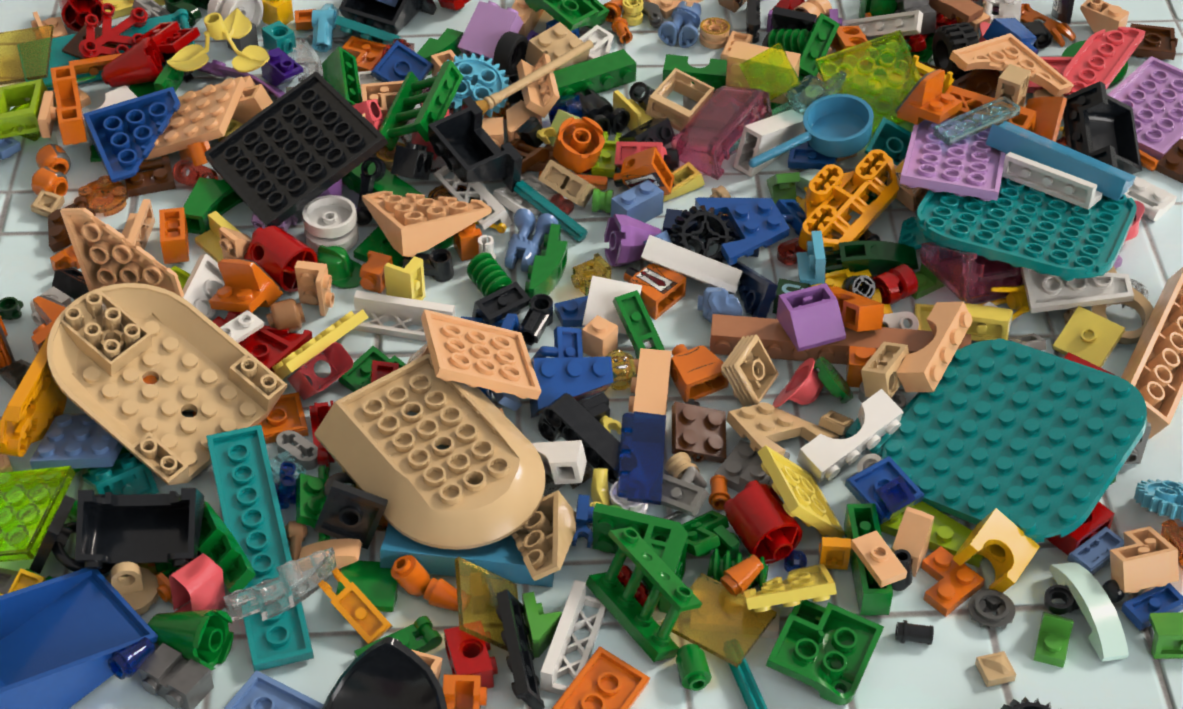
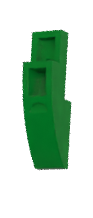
M551 224L549 233L544 235V248L546 250L542 249L541 256L535 255L534 264L529 265L528 280L530 282L525 283V293L530 299L537 294L549 295L557 286L564 273L568 259V241H561V224Z

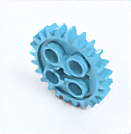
M463 53L462 59L455 55L453 63L463 75V79L448 109L454 108V114L462 110V99L470 96L474 101L483 100L484 97L508 87L509 77H505L506 71H499V63L492 65V58L484 61V55H481L479 59L476 58L474 53H472L471 58H468ZM508 97L493 107V109L487 110L485 114L491 118L493 111L499 113L500 107H505Z
M1148 479L1147 482L1141 481V483H1137L1134 495L1136 503H1140L1141 507L1149 508L1148 511L1158 513L1159 516L1166 515L1172 520L1177 518L1183 522V484L1181 482L1161 481L1159 479H1156L1155 482Z

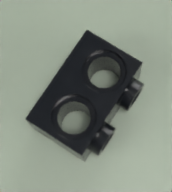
M407 142L405 147L396 146L391 174L412 179L429 180L434 152L427 151V146Z

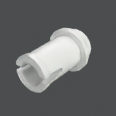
M487 235L480 236L478 238V254L487 252L496 260L493 250V237L489 235V243H487Z

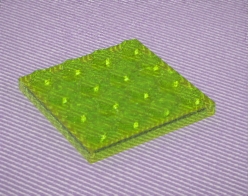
M901 30L815 60L828 95H854L865 100L871 106L874 114L872 134L883 117L897 125L907 122L897 118L895 110L921 77Z
M71 466L0 473V562L34 559L76 474Z

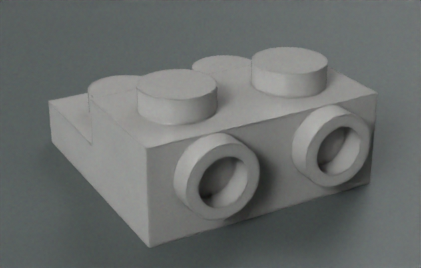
M740 440L715 472V475L725 476L728 480L727 487L739 493L744 490L747 483L753 480L770 486L773 483L772 478L761 467L763 462L757 453L758 451H753L750 448V443ZM785 452L784 457L789 459L790 453Z

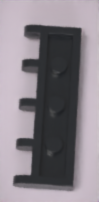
M506 589L496 593L499 606H496V612L503 624L504 630L501 631V637L508 648L509 656L506 657V661L510 671L513 673L514 682L511 683L512 690L516 698L522 699L531 709H544V701L540 698L538 689L540 682L539 678L535 675L532 661L534 660V654L530 650L527 638L529 631L523 619V604Z

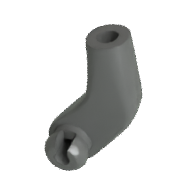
M644 1L641 12L649 17L652 27L658 28L664 22L659 6L655 3Z

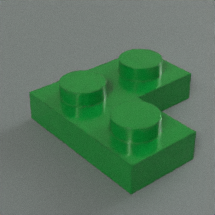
M711 510L682 524L688 532L687 552L700 557L709 554L712 549L720 546L719 537L713 533V529L720 525L728 528L727 517Z

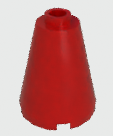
M146 37L105 65L101 76L105 84H109L111 87L155 82L163 70L162 62H165L156 42L154 40L150 41V37Z

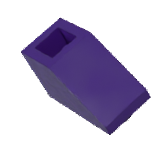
M279 47L268 52L270 59L261 67L262 77L275 87L293 80L303 72V67Z

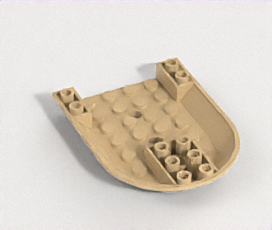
M121 283L92 290L74 300L61 312L54 322L48 337V365L51 375L60 390L167 485L188 483L212 463L207 435L258 425L267 418L288 385L187 300L169 290L153 285ZM152 375L158 381L155 384H147L143 379L146 376ZM190 409L195 411L196 415L194 417H185L182 415V412Z
M429 353L335 401L314 433L317 440L361 490L388 500L383 516L397 531L413 541L430 547L452 550L471 549L500 541L525 525L534 515L543 498L545 470L542 459L533 444L478 387H469L464 383L455 381L447 382L436 377ZM410 411L418 413L414 416L406 415ZM439 445L450 446L444 450L437 448Z

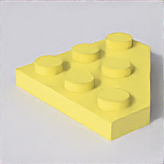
M824 564L797 568L789 571L787 579L783 581L782 577H776L762 583L763 587L758 592H756V588L744 591L745 603L748 610L753 609L754 612H765L770 610L773 605L783 604L784 607H793L801 604V600L825 601L830 599V595L837 594L835 582Z

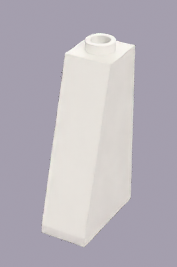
M791 109L745 125L733 167L753 177L781 157L783 154L754 168L748 164L750 159L804 133L803 114Z

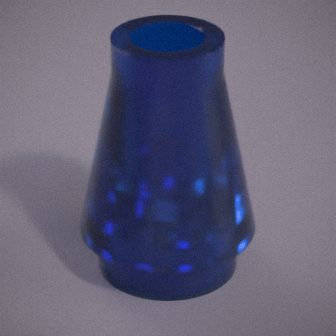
M144 637L138 642L113 652L112 658L108 660L109 668L121 680L126 677L131 678L148 657L155 652V647L148 638Z

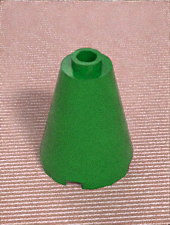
M212 609L158 613L148 622L150 628L158 635L157 642L154 644L160 646L164 643L182 653V657L187 661L192 659L210 670L216 669L214 666L217 663L223 664L231 650L234 632L229 631L228 623H232V619L225 611Z

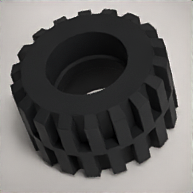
M962 22L940 26L934 32L932 53L937 69L944 70L945 75L949 71L953 72L952 78L954 80L973 71H964L949 59L952 51L980 43L977 33L970 23Z

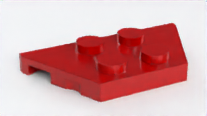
M264 325L263 328L239 342V344L274 373L273 366L313 337L312 332L309 330H304L303 334L289 333V328L278 330Z

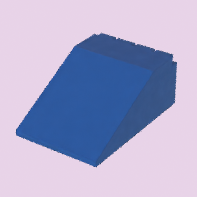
M84 568L1 595L0 709H69L156 643L158 635L98 569Z

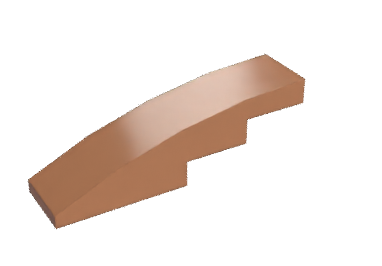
M929 0V6L936 11V15L941 13L950 20L959 17L969 23L982 16L984 11L983 7L971 0Z

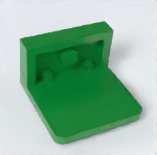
M166 64L155 82L130 85L129 89L137 97L173 87L176 92L183 81L184 71L176 70Z

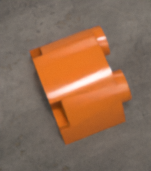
M444 674L443 693L447 709H481V706H486L487 687H481V675Z

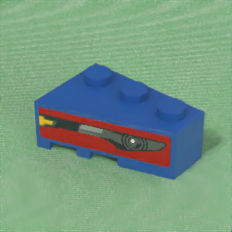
M611 356L533 358L531 362L541 394L538 400L530 399L531 418L539 416L548 405L564 393L570 394L577 401L606 391L614 382Z

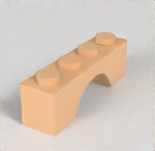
M964 301L936 302L926 319L935 336L934 339L921 350L907 354L896 372L905 392L935 391L973 321Z

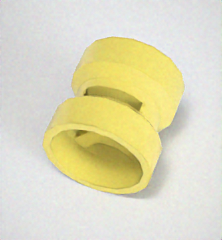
M623 0L622 9L624 12L622 13V18L627 20L629 26H637L643 22V13L641 12L643 10V0Z

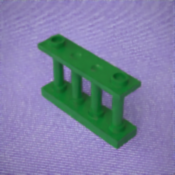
M452 60L445 61L435 77L419 81L412 71L408 72L379 129V132L388 142L385 146L389 151L394 150L400 136L418 132L425 142L429 141L428 125L444 118L463 79V75ZM431 87L429 92L422 93L423 89ZM423 103L422 107L414 109L415 105ZM415 119L414 123L406 125L408 120Z
M632 527L610 530L608 536L618 545V549L608 571L589 575L586 586L653 662L676 657L679 647L669 635L680 613L700 608L702 602L641 538L636 530ZM628 556L636 566L625 588L617 577ZM645 575L653 584V587L642 607L634 596ZM663 595L670 602L671 606L661 626H659L653 619L652 614Z

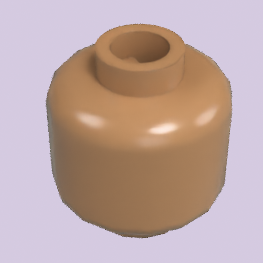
M294 299L271 304V313L266 314L270 327L278 330L289 328V333L301 330L302 323L306 322L301 303H296Z

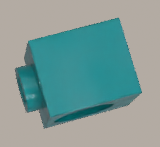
M280 20L261 28L263 45L267 50L270 51L279 47L286 54L296 50L294 31Z

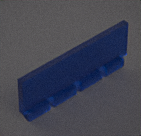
M636 411L633 414L625 413L622 415L619 477L617 481L618 497L627 498V501L661 505L666 415Z

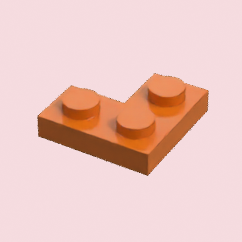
M351 36L342 46V49L356 57L358 72L372 71L391 48L389 45Z
M940 546L923 559L921 563V568L938 581L925 592L923 600L946 617L984 586L985 579L966 564L959 566L952 559L954 555Z

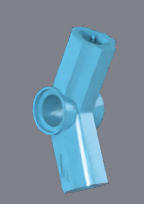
M332 3L325 4L320 10H312V47L319 52H328V50L332 49L333 29H336L335 22L337 16H339V9L334 7Z

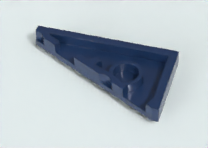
M737 261V263L731 266L743 271L739 279L741 284L738 285V291L741 300L744 302L746 313L751 314L752 317L766 318L770 306L776 298L778 285Z

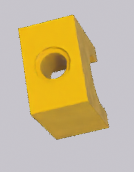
M995 508L976 525L952 559L960 566L975 554L984 556L991 562L995 570V580L989 586V589L1003 593L1016 583L1040 546L1034 540L1025 536L1019 527Z

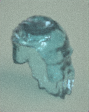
M839 71L825 82L816 76L807 75L800 83L792 86L787 91L788 104L797 113L804 114L807 107L815 100L827 95L837 94L845 82L846 72Z

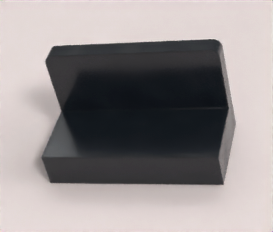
M514 282L476 301L472 317L482 318L487 325H491L505 318L507 313H515L530 305L531 299L520 285Z

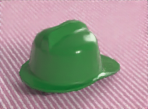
M323 245L318 247V263L327 264L328 275L332 276V285L348 289L361 285L360 269L362 265L351 260L344 248L340 246L326 247Z

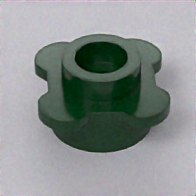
M14 297L1 299L0 316L2 320L19 319L22 316L21 308L24 306L23 302Z

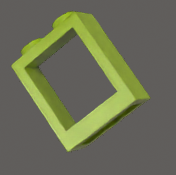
M43 79L0 87V139L40 131L37 119L43 94L45 91H48ZM31 103L30 108L10 112V108L13 106Z

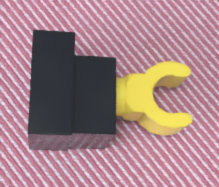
M530 117L516 131L521 140L536 148L542 143L550 144L549 137H557L553 127L543 128L535 117Z
M604 393L581 403L610 433L611 429L616 430L619 435L622 433L621 423L610 418L609 398Z

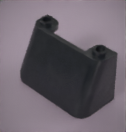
M181 488V495L176 491H170L169 494L114 495L111 492H105V494L94 495V490H78L75 561L83 563L85 569H102V564H118L121 562H133L135 564L173 563V567H183L197 558L204 512V495L197 488Z

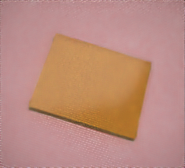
M52 25L0 33V85L48 77L54 28Z
M458 556L455 559L459 630L508 651L501 637V631L504 629L496 612V606H499L496 593L507 589L518 600L517 584Z
M701 573L690 587L693 594L702 602L701 607L682 611L671 632L738 667L767 627L776 618L777 612L772 609L765 612H754L753 609L748 610L744 594L739 593L734 597L725 589L722 583Z

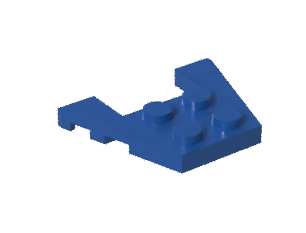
M695 198L697 209L701 205H705L707 211L714 207L715 215L719 212H723V215L727 214L741 240L721 244V252L728 265H733L737 263L738 258L742 256L749 257L754 254V250L761 246L766 248L788 237L790 234V227L772 198Z

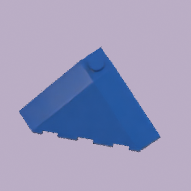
M173 87L83 114L89 137L112 183L137 174L140 164L154 148L155 141L167 128L174 112H177L181 104Z

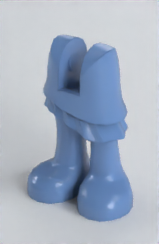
M681 1L672 12L673 21L663 22L659 26L658 35L664 43L674 46L679 33L680 47L688 48L693 46L698 39L697 29L700 25L701 5L693 3V6L689 7L686 1Z
M521 208L514 215V223L519 232L518 234H513L508 242L505 267L514 269L518 258H521V271L528 272L529 265L534 264L535 255H539L541 252L539 248L544 242L545 233H549L551 224L559 223L553 215L543 213L539 216L536 224L534 214L528 209ZM535 227H536V231H535V234H534L532 240H528L529 237H530V236L532 235V233L534 232Z

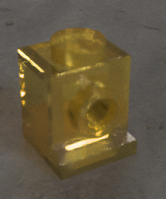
M598 253L594 254V259L573 267L572 283L585 296L589 294L592 276L611 279V266Z

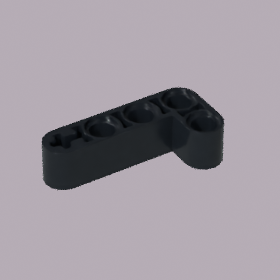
M564 393L543 410L538 422V430L543 438L550 442H553L559 436H562L566 441L582 440L586 460L594 468H607L608 481L614 484L616 481L624 479L637 468V461L632 453L570 394Z

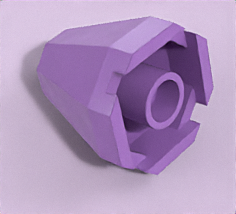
M615 214L613 217L608 218L604 242H609V249H605V256L610 267H621L643 260L640 258L645 247L644 241L648 239L649 235L655 236L661 230L623 214Z

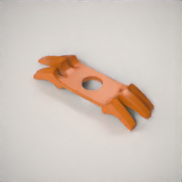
M1022 4L1021 21L1023 23L1034 22L1036 19L1043 20L1045 22L1044 25L1053 35V39L1061 47L1065 46V41L1061 34L1070 41L1075 40L1076 35L1068 24L1059 23L1033 10L1030 4Z

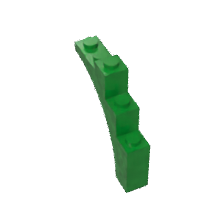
M199 177L183 206L188 233L201 235L210 230L208 214L217 211L222 216L243 202L224 180Z

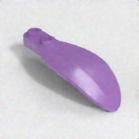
M213 60L212 63L207 62L203 67L197 69L198 71L221 78H226L227 76L238 78L250 75L256 85L262 84L264 89L277 99L285 94L279 88L265 83L256 76L247 72H238L234 68L226 67L225 63Z

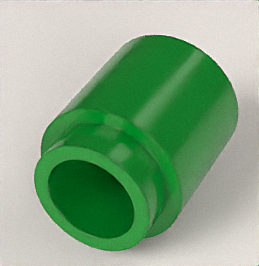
M687 644L680 647L677 651L676 664L683 687L694 691L705 688L711 681L712 676L704 651L696 644Z

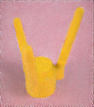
M1024 285L991 288V292H1010L1006 298L990 302L995 305L1007 303L1009 308L1017 310L1013 313L1012 321L1021 314L1030 311Z

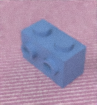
M650 180L635 185L629 190L611 198V217L615 214H623L646 223L663 213L664 191Z

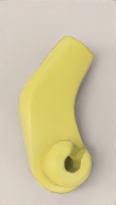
M607 468L593 469L591 483L593 502L589 505L591 507H595L596 503L610 505Z

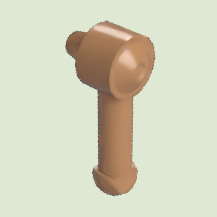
M289 521L284 527L287 539L290 542V553L294 571L297 573L300 571L297 563L301 546L308 535V528L304 524L296 523V521Z

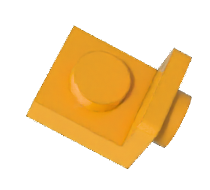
M822 537L821 543H819V564H824L828 569L848 570L851 539Z

